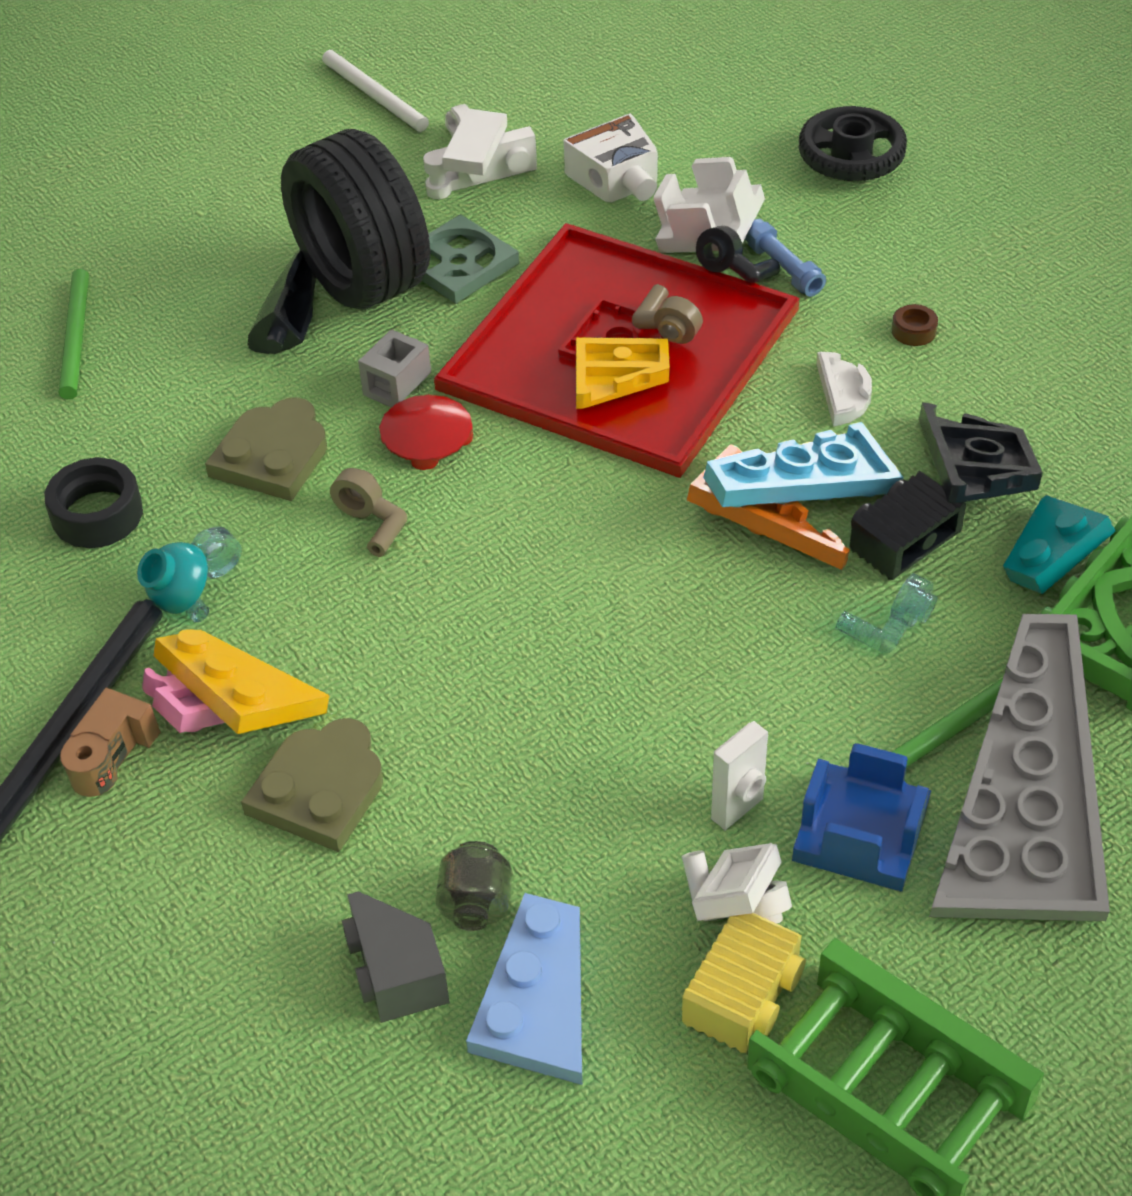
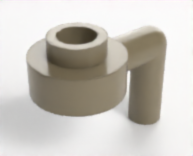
M654 285L633 314L632 324L638 329H658L661 336L670 342L684 344L692 341L703 324L702 314L699 309L685 298L678 296L668 297V290L664 286Z
M357 468L344 469L330 487V495L333 502L346 514L357 518H365L373 514L383 520V523L367 544V549L374 556H384L408 519L406 512L382 497V490L377 480L371 473Z

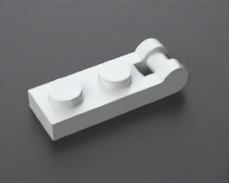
M530 126L504 132L485 174L482 176L443 170L442 156L447 147L427 152L423 157L424 170L429 174L426 180V192L432 199H444L454 190L537 169L536 139Z

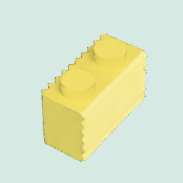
M754 913L729 916L722 932L718 934L716 942L713 943L705 960L702 961L700 968L690 981L689 987L685 989L682 997V1022L687 1027H693L697 1032H704L708 1037H714L719 1043L725 1042L730 1048L736 1047L740 1053H747L749 1038L756 1030L767 1037L770 1034L780 1010V1005L775 1004V1001L782 989L792 992L801 978L806 959L799 956L801 935Z

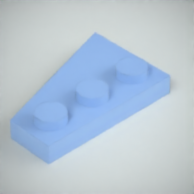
M524 893L467 1037L468 1053L582 1085L580 907Z

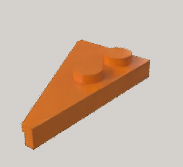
M730 444L716 459L742 453V451ZM705 470L690 484L687 501L704 508L708 513L725 517L747 527L748 530L755 534L765 535L842 570L847 564L850 549L845 547L842 540L830 529L822 530V533H819L806 521L809 510L799 501L785 504L767 503L745 505L743 507H722L703 478Z

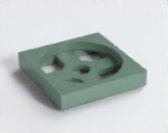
M460 214L429 233L430 254L441 260V263L430 270L427 269L421 281L456 304L519 264V251ZM460 235L473 242L465 248L456 249L447 244ZM490 253L494 258L487 267L483 268L476 263V260ZM454 258L466 259V262L459 265L453 264L450 261Z

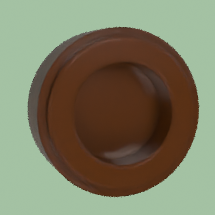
M910 304L902 306L893 315L892 335L897 341L905 345H926L936 337L938 316L933 310L923 305Z

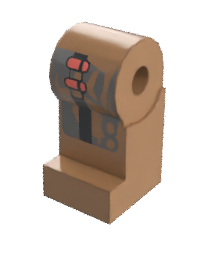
M109 688L104 689L71 733L70 738L61 750V762L75 792L87 797L106 793L114 786L117 780V769L134 746L140 744L149 748L161 732L151 704Z

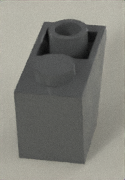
M359 891L347 894L352 917L341 920L350 954L361 951L365 966L355 968L363 1003L375 1001L381 1023L450 1003L446 974L430 923Z

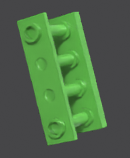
M834 937L820 956L817 985L823 988V992L780 1044H777L756 1030L749 1038L747 1068L752 1072L757 1082L765 1089L773 1093L782 1092L907 1179L910 1187L917 1195L965 1196L970 1175L959 1169V1165L999 1111H1008L1023 1121L1036 1103L1045 1073ZM842 1006L852 1007L873 1021L874 1025L834 1075L828 1079L800 1060V1058ZM892 1041H903L923 1054L926 1059L883 1115H881L851 1093ZM945 1075H954L977 1090L979 1095L935 1152L905 1132L904 1129Z

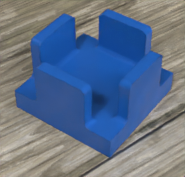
M855 743L850 753L848 768L830 764L829 761L818 758L804 797L801 827L793 847L792 861L903 892L929 805L931 790L920 785L917 787L909 785L904 781L908 758L904 755Z

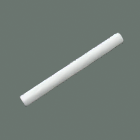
M327 50L323 54L322 61L324 64L416 131L422 132L426 130L429 121L421 113L333 50Z

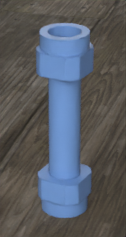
M755 219L745 237L749 247L757 254L766 252L772 259H776L780 266L792 276L791 284L800 293H805L809 297L817 295L826 284V276L821 273V269L812 261L803 263L777 239V230L768 222H764L762 219Z

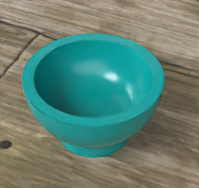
M174 542L164 545L159 549L149 550L140 560L137 570L138 581L145 588L149 599L159 609L170 614L182 613L195 604L203 592L208 574L207 560L203 551L198 546L185 542Z

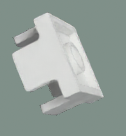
M731 157L695 159L692 164V170L698 188H683L682 191L675 174L665 175L654 195V203L661 221V229L655 238L660 253L696 252V242L700 234L707 229L721 225L734 229L743 243L765 200L761 184L751 185L747 170H737ZM712 243V251H719L718 247Z

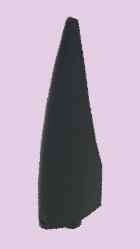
M300 249L289 261L272 287L249 332L247 346L254 352L277 354L293 348L304 341L313 317L316 277L305 261Z

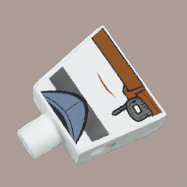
M631 113L564 139L565 174L603 201L614 202L631 194L638 200L645 201L656 192L658 153L652 141Z

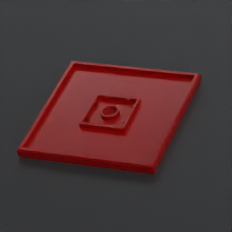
M565 223L434 377L435 390L681 478L799 310L800 298L756 283H749L746 280L721 272H711L702 266ZM657 284L664 286L668 290V297L678 296L685 298L699 309L702 314L703 324L693 340L684 344L668 341L669 382L584 409H576V338L665 339L661 336L658 329H638L632 324L633 314L653 286Z

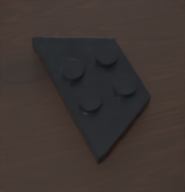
M922 402L919 422L948 503H961L1039 489L1043 472L1023 429L1003 423L990 422L984 418L964 413L961 423L936 416L937 405Z

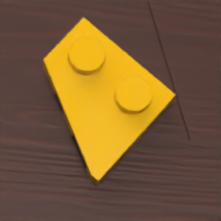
M576 338V409H584L669 382L668 339Z

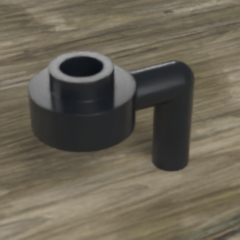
M721 225L707 229L697 239V258L700 264L711 272H722L731 269L749 283H757L776 276L780 272V264L776 259H768L753 264L742 255L743 245L740 236L734 229L728 226ZM712 243L718 247L719 254L717 258L712 252Z

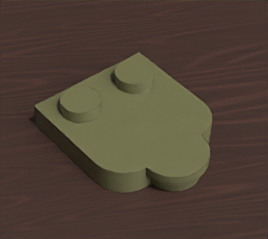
M287 398L277 402L271 408L256 407L244 412L206 461L205 466L208 477L292 501L327 450L325 430L319 422L315 421L314 406L302 398Z
M342 718L328 723L321 731L303 729L288 736L241 801L244 815L340 852L383 785L380 759L370 750L372 742L369 729L358 720Z

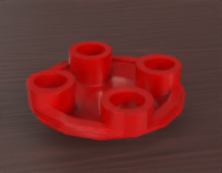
M428 394L410 397L398 402L384 414L379 426L381 442L387 449L399 457L410 460L411 465L418 470L434 468L438 464L439 459L457 452L462 446L470 444L473 440V426L470 413L461 403L445 396Z

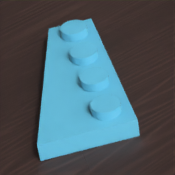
M859 422L849 425L847 433L836 435L832 430L816 433L814 441L799 445L794 439L778 443L775 452L765 453L760 449H754L707 461L703 478L722 507H743L754 504H785L792 501L831 500L842 497H872L887 494L890 488L904 477L864 424Z

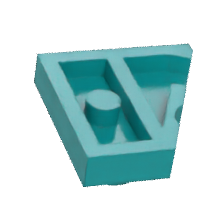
M1045 495L1038 503L1006 559L1003 568L1011 582L1043 594L1116 531L1109 516Z

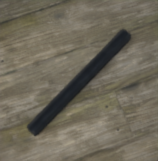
M149 599L139 600L133 605L1 784L0 842L61 759V750L70 738L71 733L104 689H111L161 620L162 610L156 607L153 601Z

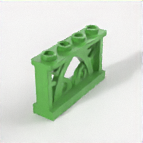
M1123 516L1114 528L1116 532L1111 535L1108 545L1105 548L1099 545L1092 552L1086 563L1085 572L1079 578L1073 575L1063 587L1056 606L1053 609L1047 606L1040 614L1077 615L1078 624L1089 628L1088 632L1081 633L1080 640L1093 642L1103 637L1105 638V643L1093 647L1080 641L1084 678L1128 701L1126 708L1132 711V625L1127 628L1124 627L1113 599L1114 593L1132 589V516L1130 518ZM1091 603L1093 604V609L1087 608ZM1115 653L1124 664L1109 656Z

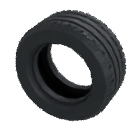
M345 129L298 149L288 157L281 173V193L290 228L311 271L323 288L337 302L345 307L366 310L403 293L421 282L429 267L431 253L425 218L408 177L396 158L382 142L365 131Z

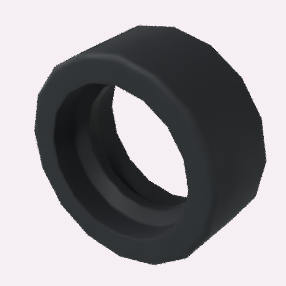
M95 457L78 460L69 464L50 479L44 491L45 506L52 528L61 540L75 547L97 548L109 546L122 540L138 526L143 515L142 499L135 475L128 466L114 459ZM110 492L120 495V498L111 506L98 512L83 514L68 510L75 501L88 494Z

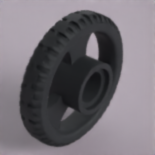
M841 106L821 111L806 121L799 135V152L805 163L819 174L844 181L873 180L891 173L902 163L907 148L905 131L894 118L878 110L861 106ZM886 138L892 147L881 156H873L874 140ZM820 149H831V156L822 152Z

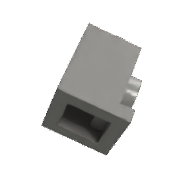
M392 329L358 361L363 395L389 407H393L396 403L405 400L431 373L428 345Z

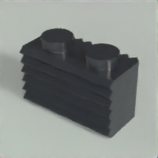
M919 470L916 476H911L909 481L904 479L897 481L890 488L887 495L884 494L881 500L877 499L874 505L866 503L855 512L851 520L852 528L849 547L852 553L857 552L859 558H864L867 564L871 563L874 569H879L881 575L886 574L888 580H893L962 531L966 503H948L942 485Z

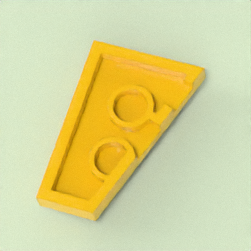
M186 629L178 634L155 639L153 656L237 734L327 713L330 695L202 630Z

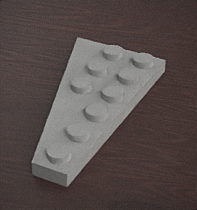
M1023 614L929 917L1106 921L1110 909L1077 615Z

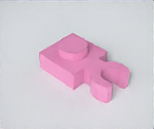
M151 668L144 669L143 691L153 697L152 707L179 733L196 732L205 727L225 723L168 669L166 676L156 674Z

